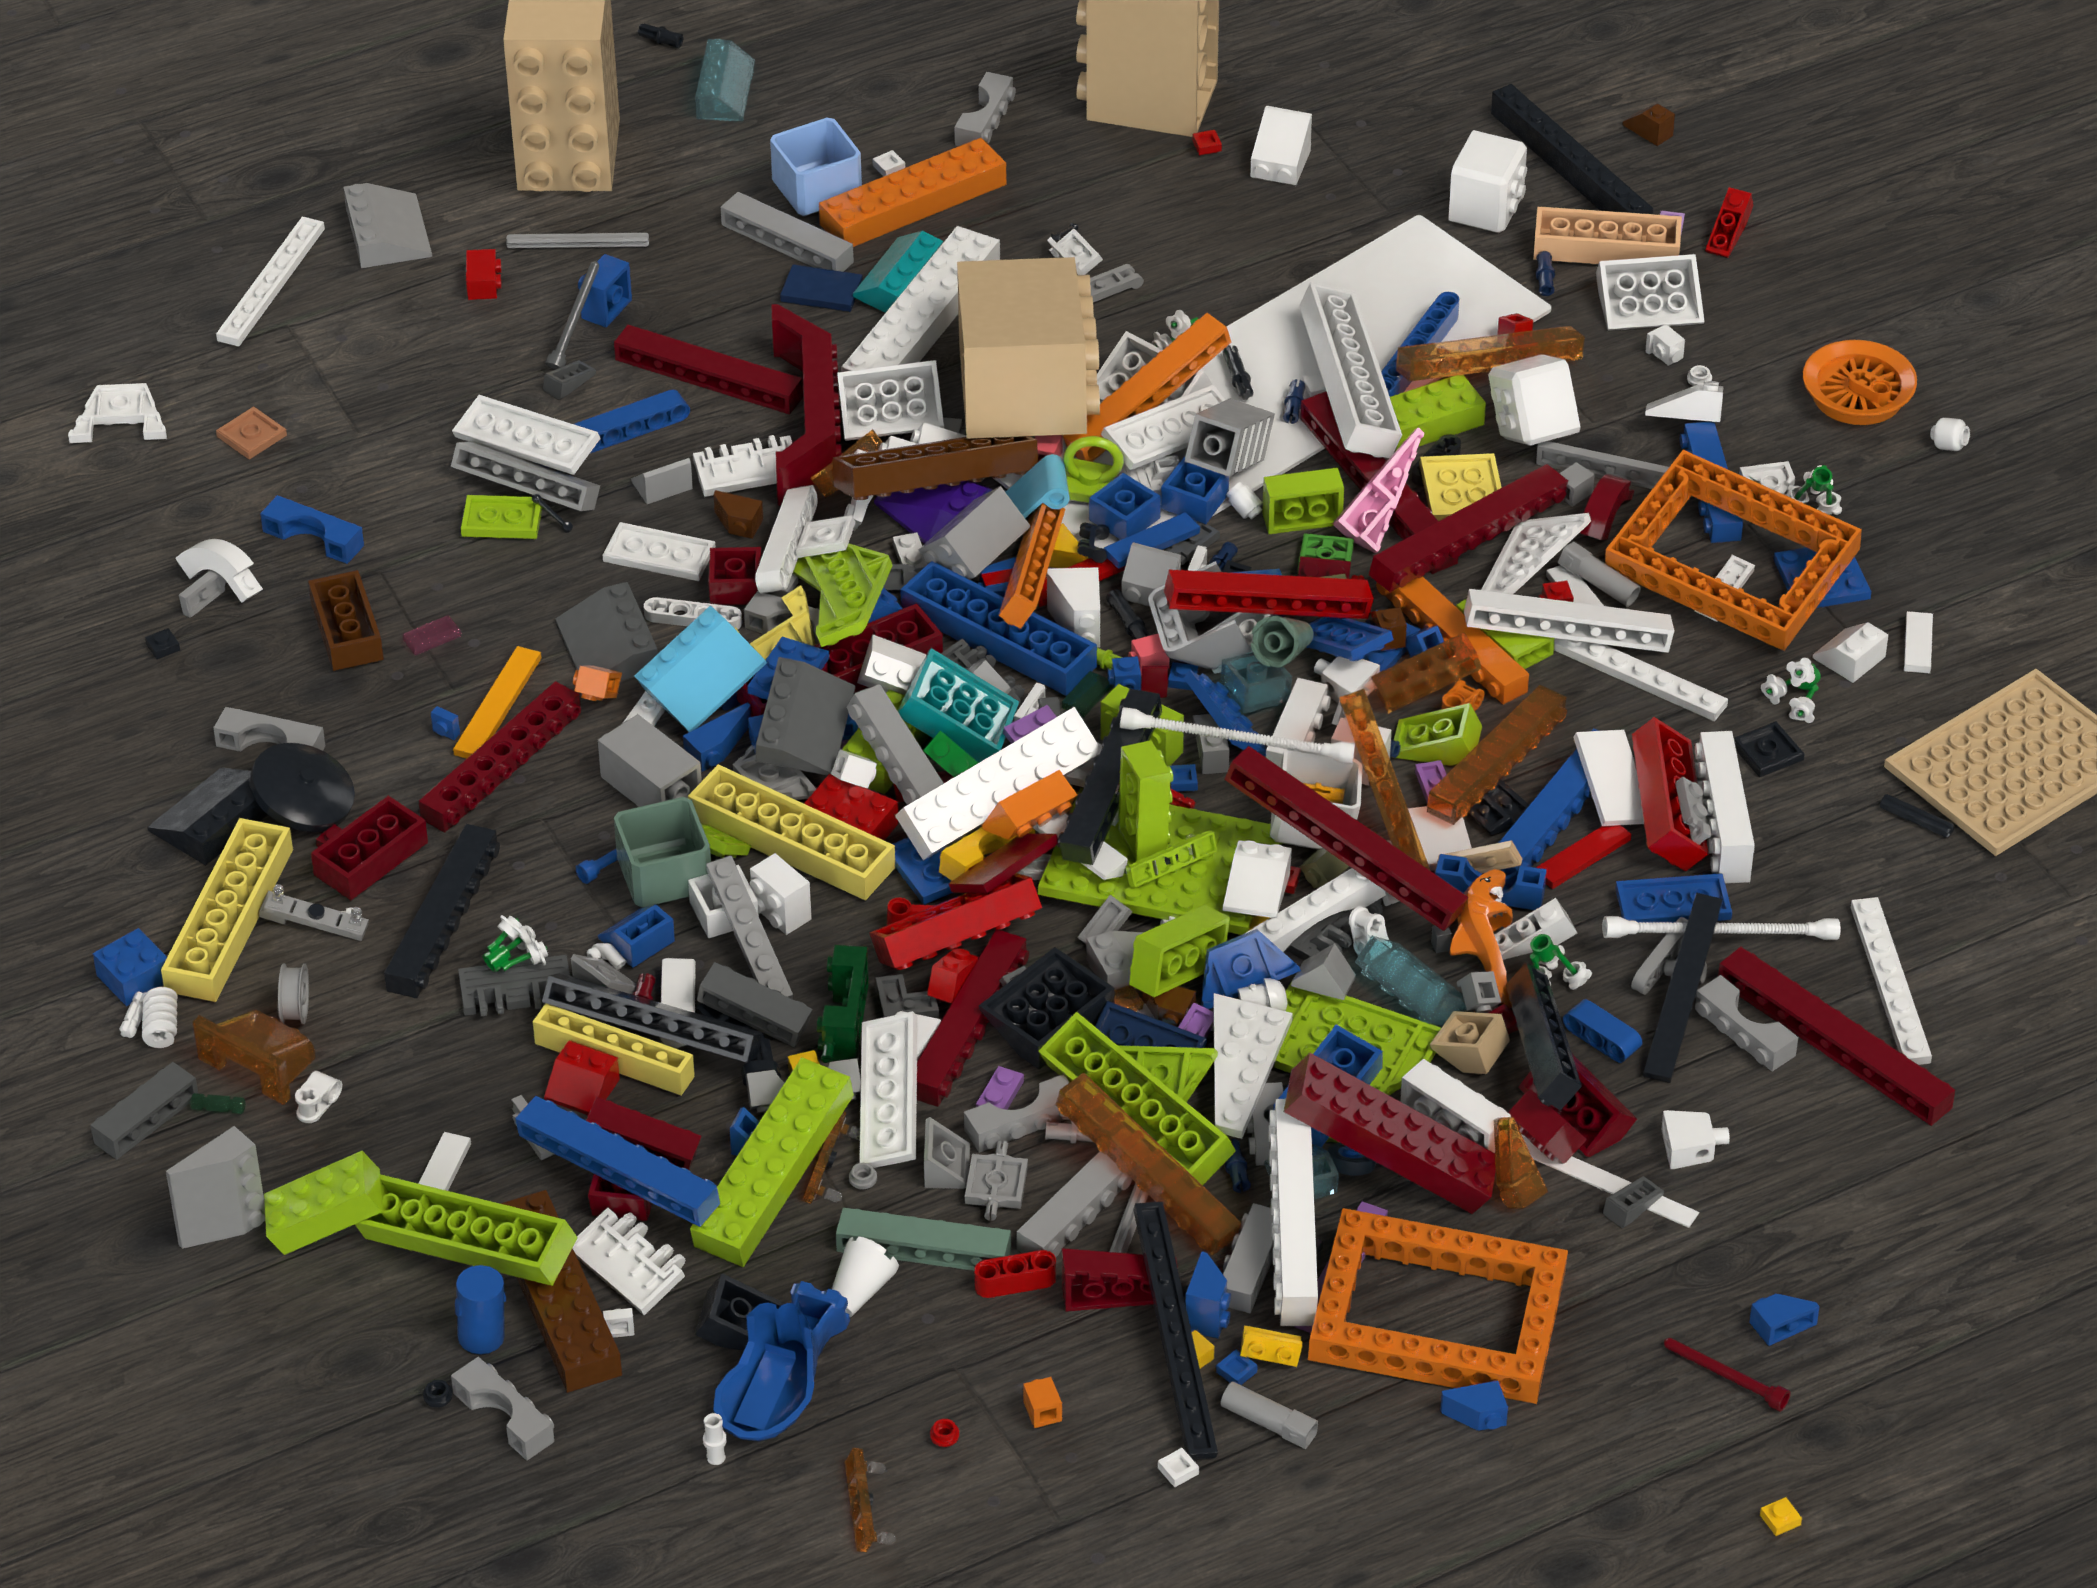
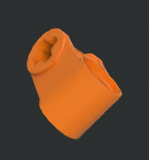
M1458 680L1442 697L1441 710L1470 703L1474 711H1476L1484 699V690H1476L1466 685L1464 680Z

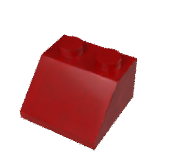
M569 1040L555 1059L544 1099L589 1115L596 1097L606 1100L619 1082L618 1057Z

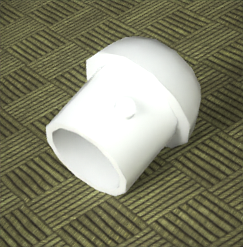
M1264 978L1263 984H1251L1248 987L1238 988L1239 1000L1286 1011L1288 1003L1285 988L1278 980Z

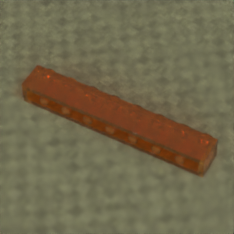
M1571 326L1398 347L1396 371L1408 381H1418L1488 372L1493 367L1541 354L1565 359L1566 361L1581 360L1585 336Z
M1539 685L1429 791L1427 813L1452 825L1461 817H1466L1469 810L1475 804L1481 802L1485 793L1493 790L1498 781L1503 776L1506 777L1516 763H1521L1525 755L1531 749L1534 750L1539 741L1544 736H1548L1558 722L1561 723L1565 719L1567 709L1565 708L1567 697Z
M1362 689L1339 697L1344 717L1389 841L1399 850L1430 870L1365 690Z
M1082 1073L1060 1089L1055 1104L1060 1113L1068 1117L1083 1135L1088 1136L1103 1154H1107L1117 1164L1120 1171L1130 1176L1140 1190L1146 1192L1156 1202L1163 1201L1165 1211L1176 1221L1181 1229L1186 1230L1196 1240L1201 1248L1206 1249L1213 1256L1234 1240L1235 1235L1238 1234L1241 1222L1085 1073Z

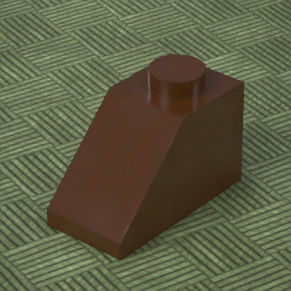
M1657 103L1633 114L1624 120L1622 125L1654 145L1659 146L1673 136L1675 114Z
M715 490V513L728 533L753 539L763 521L762 501Z
M1400 607L1370 612L1369 621L1371 625L1391 630L1393 641L1385 644L1384 648L1380 649V651L1406 646L1407 624Z
M1177 986L1156 997H1152L1142 991V999L1155 1019L1179 1027L1192 1004L1196 1003V991Z

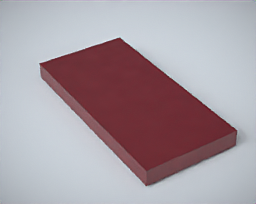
M1027 833L1023 837L1016 836L948 883L951 892L989 893L1058 844L1057 834Z

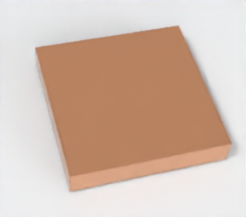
M255 407L250 408L216 430L219 439L249 460L287 436L284 427Z

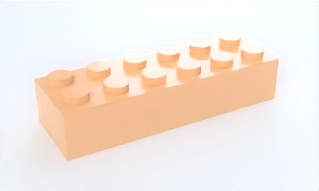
M1537 207L1533 260H1537V254L1542 251L1550 252L1552 261L1599 264L1600 261L1678 256L1680 253L1682 216Z

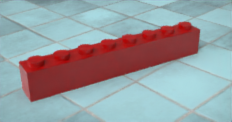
M1169 569L1164 587L1169 609L1368 619L1374 599L1368 580Z

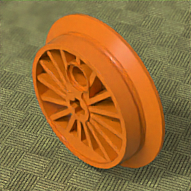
M1845 340L1823 346L1808 358L1803 369L1804 385L1813 397L1817 407L1827 416L1853 425H1871L1888 420L1911 400L1917 387V375L1908 359L1898 351L1872 341ZM1857 402L1859 403L1860 409H1855Z

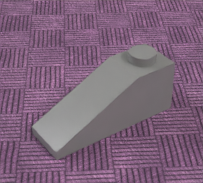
M1210 714L1193 715V724L1212 726V728L1219 727ZM1195 734L1202 774L1228 772L1229 746L1227 739H1222V737L1216 738L1215 736L1209 737V735L1205 736V734L1204 736L1202 734Z

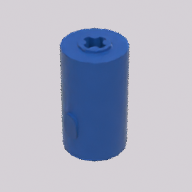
M471 1266L463 1270L456 1282L457 1298L455 1299V1312L457 1315L458 1340L465 1350L475 1354H486L497 1350L504 1341V1302H506L502 1275L490 1266Z

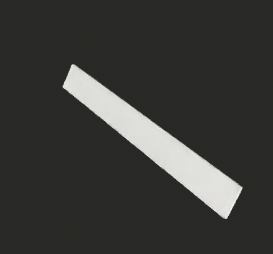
M1511 1129L1509 1131V1149L1608 1193L1614 1194L1631 1184V1182L1574 1157H1571L1564 1164L1558 1158L1552 1161L1535 1147L1527 1137ZM1663 1196L1647 1209L1688 1228L1699 1214L1698 1211Z

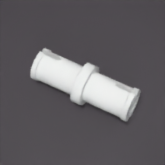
M712 1413L704 1418L705 1433L703 1435V1444L707 1448V1461L712 1465H719L725 1461L724 1446L726 1444V1434L722 1427V1417L719 1414Z

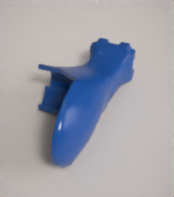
M801 1281L800 1284H794L790 1291L791 1303L781 1305L779 1309L776 1308V1304H759L746 1316L748 1344L738 1365L726 1374L715 1390L713 1411L722 1417V1427L726 1432L743 1440L763 1441L777 1437L797 1421L811 1401L817 1361L821 1351L828 1340L846 1330L850 1322V1316L845 1312L848 1300L839 1291L832 1289L820 1291L814 1288L811 1283Z

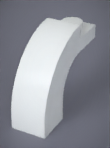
M220 539L204 540L175 558L189 579L207 569L220 574L227 581L241 603L263 590L248 569L254 563L241 549L227 541Z

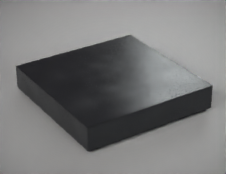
M1777 721L1734 737L1736 751L1759 778L1804 760L1805 753Z

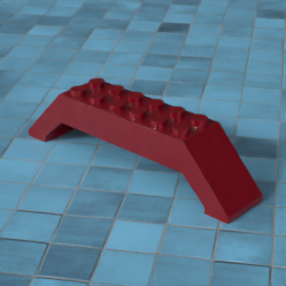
M771 304L774 357H781L801 370L804 383L805 434L783 451H776L778 506H781L788 489L814 486L833 473L832 457L841 456V444L836 445V443H841L838 362L833 360L837 359V344H832L831 333L779 304Z

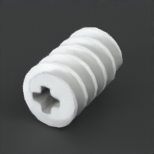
M153 988L143 996L142 1038L148 1046L164 1048L174 1043V1036L177 1034L178 995L171 988Z

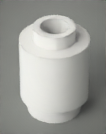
M1239 482L1227 492L1228 502L1243 519L1247 517L1253 519L1262 511L1260 506L1263 502L1248 485Z

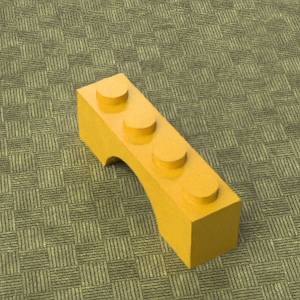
M980 827L975 832L963 837L941 852L939 873L953 881L982 861L983 855L995 852L1013 838L1007 840L984 831ZM1032 827V830L1029 833L1035 834L1036 830Z

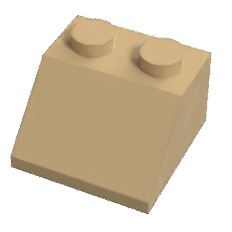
M1453 1011L1430 1043V1047L1463 1073L1487 1074L1510 1039L1502 1014Z

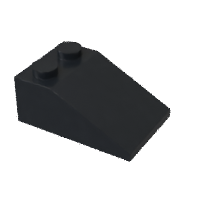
M721 1274L707 1290L695 1335L719 1347L744 1351L748 1344L746 1316L759 1304L772 1303L776 1304V1308L779 1309L781 1305L786 1303L727 1275Z

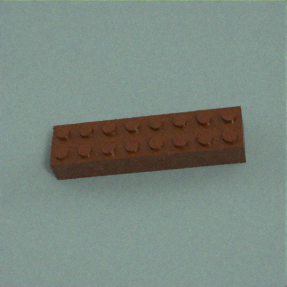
M1031 436L968 439L967 437L832 457L834 487L841 490L843 494L850 495L854 500H866L871 495L886 497L891 496L892 492L896 491L912 493L915 491V488L936 489L941 484L956 486L960 485L961 481L981 482L985 477L999 479L1007 477V474L1010 473L1025 475L1038 463L1037 440Z
M547 1190L500 1203L559 1218ZM573 1248L553 1286L516 1277L567 1393L622 1376L620 1352Z

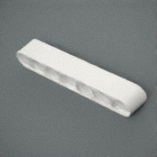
M813 485L792 488L786 491L756 572V585L760 593L786 590L798 560L796 553L798 542L805 523L812 521L818 504L817 493Z

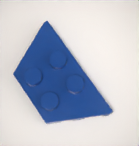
M1255 929L1207 949L1201 1006L1207 1009L1213 1008L1214 993L1237 998L1238 988L1248 987L1251 984H1263L1264 978L1280 980L1301 971V969L1264 934Z

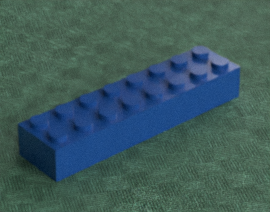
M933 561L901 588L902 608L917 603L942 633L958 641L963 638L974 649L980 645L984 646L987 650L986 655H992L997 661L1065 696L1097 667V644L1034 612L1021 629L1015 625H1009L999 616L1004 597Z

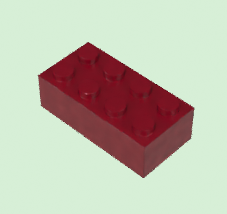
M388 795L311 852L314 876L349 900H353L428 843L426 820Z

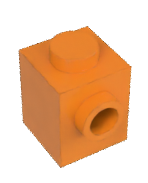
M1052 1377L1035 1379L1023 1384L1024 1404L1034 1428L1062 1421V1402Z

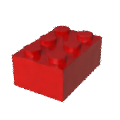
M830 773L804 803L884 841L899 824L895 816L898 813V801L864 787L840 780Z

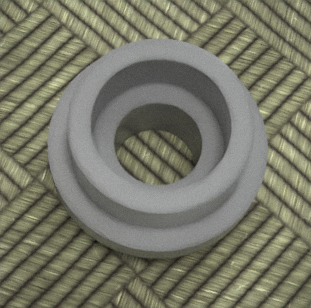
M858 1163L850 1171L849 1181L855 1188L868 1189L877 1182V1172L868 1163Z

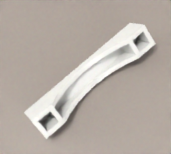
M1351 868L1280 911L1277 918H1269L1248 932L1258 929L1284 952L1297 937L1317 922L1341 911L1355 909L1358 906L1366 908L1386 894L1382 888Z

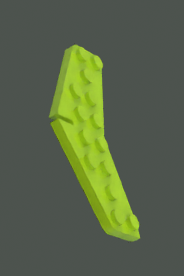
M848 543L844 551L798 558L793 574L821 592L819 624L816 626V636L821 647L834 645L843 638L855 636L864 631L893 566L889 555Z

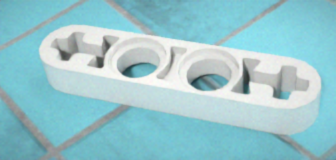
M659 597L650 598L644 603V616L650 622L689 626L711 605L737 630L742 626V613L740 609L733 606ZM676 611H685V612H687V613L684 614V615H676V614H674Z

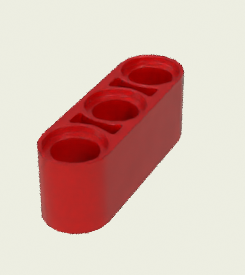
M1047 1250L980 1261L975 1266V1291L984 1298L1051 1287L1056 1281V1257Z

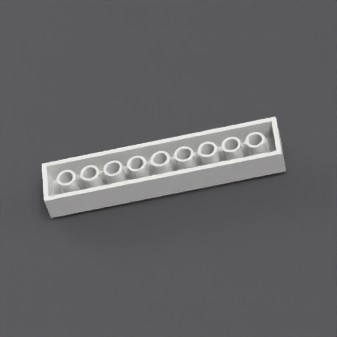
M957 226L841 367L842 372L920 362L958 315L957 262L1000 260V240Z
M1310 282L1300 303V310L1344 447L1354 453L1361 452L1378 458H1390L1400 441L1402 433L1355 292Z

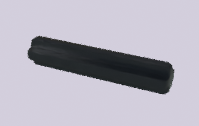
M1885 794L1881 799V809L1945 838H1949L1954 831L1953 823L1894 796Z

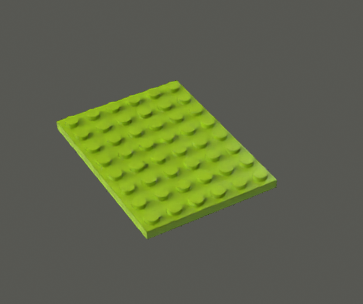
M1080 787L1078 794H1082L1084 788ZM1076 799L1070 813H1073L1076 807ZM1169 804L1171 823L1168 824V831L1171 842L1167 844V848L1210 830L1214 832L1218 852L1134 888L1129 885L1126 868L1123 876L1103 880L1083 864L1063 860L1061 848H1058L1056 845L1038 885V895L1101 907L1109 895H1111L1133 911L1132 913L1164 920H1169V916L1177 918L1203 905H1207L1230 917L1228 932L1243 935L1249 931L1255 915L1223 911L1224 899L1238 841H1255L1260 844H1278L1281 846L1282 843L1275 842L1270 836L1271 824ZM1118 823L1115 826L1111 825L1104 842L1128 859L1127 865L1136 862L1118 830Z

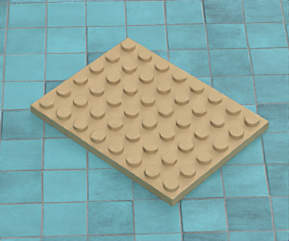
M2034 669L1885 759L1884 767L1992 854L1997 856L2097 794V715L2039 670Z

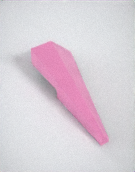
M1419 427L1410 434L1332 523L1347 538H1354V543L1374 553H1377L1381 548L1380 544L1388 530L1390 518L1398 504L1409 475L1410 466L1416 457L1420 440L1424 436V432Z

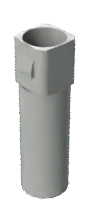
M1572 542L1564 547L1558 564L1575 575L1581 576L1626 607L1632 605L1641 590L1639 585L1594 557L1591 552L1577 543Z
M1231 1382L1222 1396V1407L1281 1435L1283 1439L1304 1449H1307L1317 1434L1318 1420L1295 1409L1291 1410L1236 1382Z

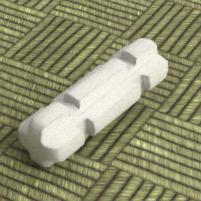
M138 991L135 993L132 999L133 1002H131L120 1027V1034L123 1037L132 1038L135 1036L137 1027L142 1020V1002L146 992Z

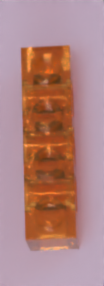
M1462 633L1372 676L1371 679L1377 696L1389 714L1482 668L1476 650L1466 634Z

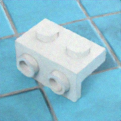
M1072 229L1057 243L1051 237L1047 240L1052 246L1049 251L1055 258L1075 257L1077 275H1086L1103 260L1075 229Z

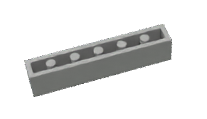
M737 192L721 206L723 226L814 268L844 272L854 263L852 243L747 195Z
M471 441L456 443L451 463L453 468L532 495L539 494L541 498L579 511L595 509L600 485Z
M879 684L855 693L846 707L849 715L855 720L862 731L864 739L869 742L877 759L889 773L891 781L896 784L905 803L909 805L943 785V781L882 686Z
M1123 1130L1118 1133L1017 1231V1250L1021 1253L1047 1250L1057 1257L1061 1249L1069 1241L1075 1240L1079 1231L1084 1226L1091 1224L1104 1207L1110 1206L1118 1193L1126 1190L1139 1173L1145 1172L1150 1162L1149 1146Z

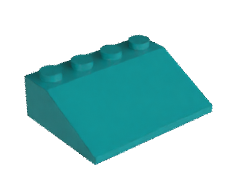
M931 648L907 690L898 713L905 722L932 738L939 731L946 733L980 763L1001 750L1006 738L1003 734V729L1011 724L1019 701Z

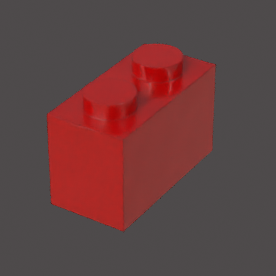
M496 249L467 250L466 285L468 300L497 299V289L502 288L501 274L497 273H502L501 258L496 259Z
M953 949L932 966L927 995L953 1003L979 957L971 955L965 949Z

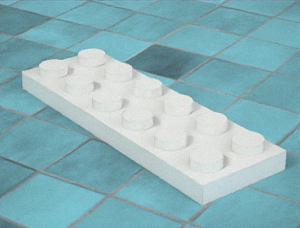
M1211 385L1104 427L1101 435L1119 447L1123 454L1124 463L1130 470H1133L1187 448L1195 414L1226 399L1214 385Z
M482 395L477 396L452 430L457 438L572 475L576 473L600 440V436L596 431Z
M912 1011L862 1022L860 1163H868L873 1168L915 1160L917 1016Z

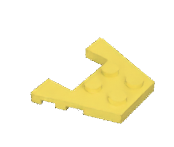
M801 585L781 597L793 616L750 643L765 660L782 636L811 646L816 645L806 593Z

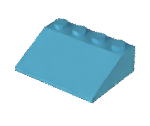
M710 605L634 676L657 703L688 732H691L698 728L765 666L767 662Z

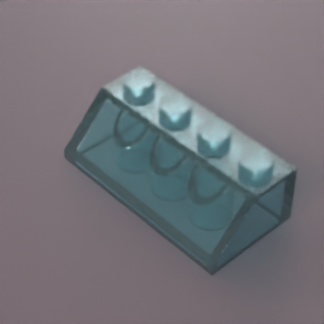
M708 39L695 96L697 119L743 121L755 59L731 40Z
M1372 935L1355 961L1362 968L1361 973L1370 980L1375 981L1376 979L1380 982V989L1391 996L1396 995L1400 999L1398 1003L1409 1011L1414 1010L1419 1014L1417 1018L1420 1021L1443 1027L1453 1011H1467L1461 992L1397 942Z

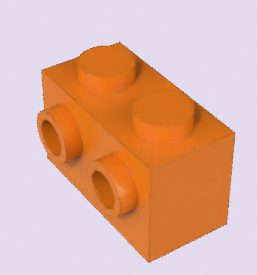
M580 666L579 670L575 671L573 677V685H576L574 691L582 693L581 698L592 701H603V698H617L622 672L597 666Z

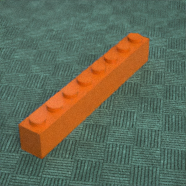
M1209 313L1196 320L1190 328L1177 336L1155 358L1142 366L1135 375L1125 381L1114 393L1106 397L1100 404V415H1087V434L1063 435L1066 447L1082 437H1103L1101 433L1104 427L1157 407L1232 343L1227 327ZM1096 446L1084 447L1078 450L1074 456L1080 460L1093 462L1106 449Z
M1042 503L1028 518L1027 522L1031 527L1023 534L999 612V616L1009 625H1015L1021 629L1037 607L1066 510L1064 508L1052 509Z
M1423 576L1410 581L1404 587H1399L1392 592L1387 591L1376 582L1379 593L1386 596L1396 608L1400 607L1409 620L1421 630L1438 625L1450 656L1476 682H1479L1486 688L1492 697H1495L1503 705L1528 692L1529 673L1480 628L1467 627L1465 615Z

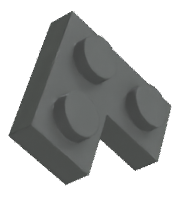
M903 974L876 977V988L883 1018L894 1016L900 1011H913L915 1014L932 1018L939 1017L936 998L928 996V991L907 994Z

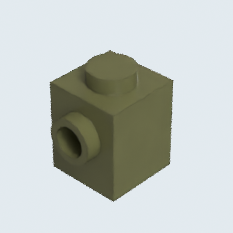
M1324 848L1318 849L1300 866L1306 880L1313 888L1325 885L1349 867Z

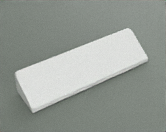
M1057 813L1045 825L1041 827L1038 824L1033 826L1040 834H1057L1059 838L1060 833L1066 829L1068 815L1060 816ZM1103 842L1094 864L1083 865L1103 880L1123 876L1128 859L1106 842Z
M662 959L661 1003L695 1013L696 962L694 959ZM660 1037L665 1045L676 1049L686 1045Z

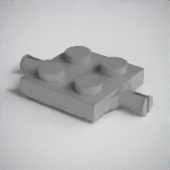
M1002 1140L997 1142L995 1154H972L965 1192V1204L986 1206L984 1217L990 1220L991 1214V1221L996 1219L998 1207L1021 1209L1028 1170V1159L1014 1158L1007 1155L1008 1143L1003 1141L1002 1146Z

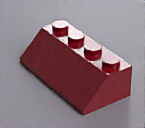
M1572 1054L1582 1087L1561 1111L1552 1105L1551 1107L1587 1139L1579 1149L1586 1157H1591L1621 1141L1637 1118ZM1531 1071L1518 1087L1524 1094L1530 1088L1538 1094L1533 1083L1534 1079Z

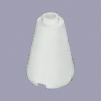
M859 1236L856 1241L851 1237L847 1242L832 1286V1290L839 1291L842 1296L847 1298L848 1306L845 1312L850 1317L895 1275L899 1267L894 1256L890 1260L884 1255L886 1252L884 1247L872 1240Z

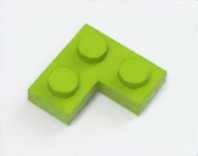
M701 824L709 842L711 854L722 858L725 855H732L733 858H736L737 855H748L751 845L710 825Z

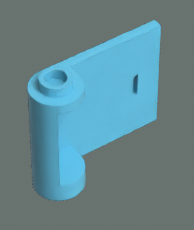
M1055 454L1045 456L1006 491V494L1024 518L1030 515L1042 503L1052 509H1061L1069 503L1070 497L1064 461L1060 456Z

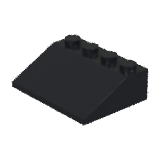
M221 767L147 828L152 834L206 866L222 853L239 818L260 822L268 814L258 805L251 792L249 781L251 771Z
M1054 947L981 1003L979 1010L1020 1057L1037 1069H1041L1046 1065V1062L1038 1051L1076 1012L1095 1026L1106 1002L1115 1003V988Z

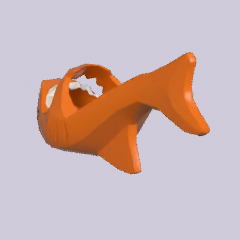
M1493 869L1476 878L1463 893L1469 898L1458 917V928L1451 940L1449 953L1450 955L1471 954L1477 956L1486 972L1494 971L1501 999L1499 1004H1505L1508 1008H1512L1506 988L1508 983L1506 969L1493 932L1501 927L1506 928L1511 925L1513 914L1512 909L1501 902L1506 874L1503 871ZM1503 912V917L1497 915L1496 918L1493 917V915Z

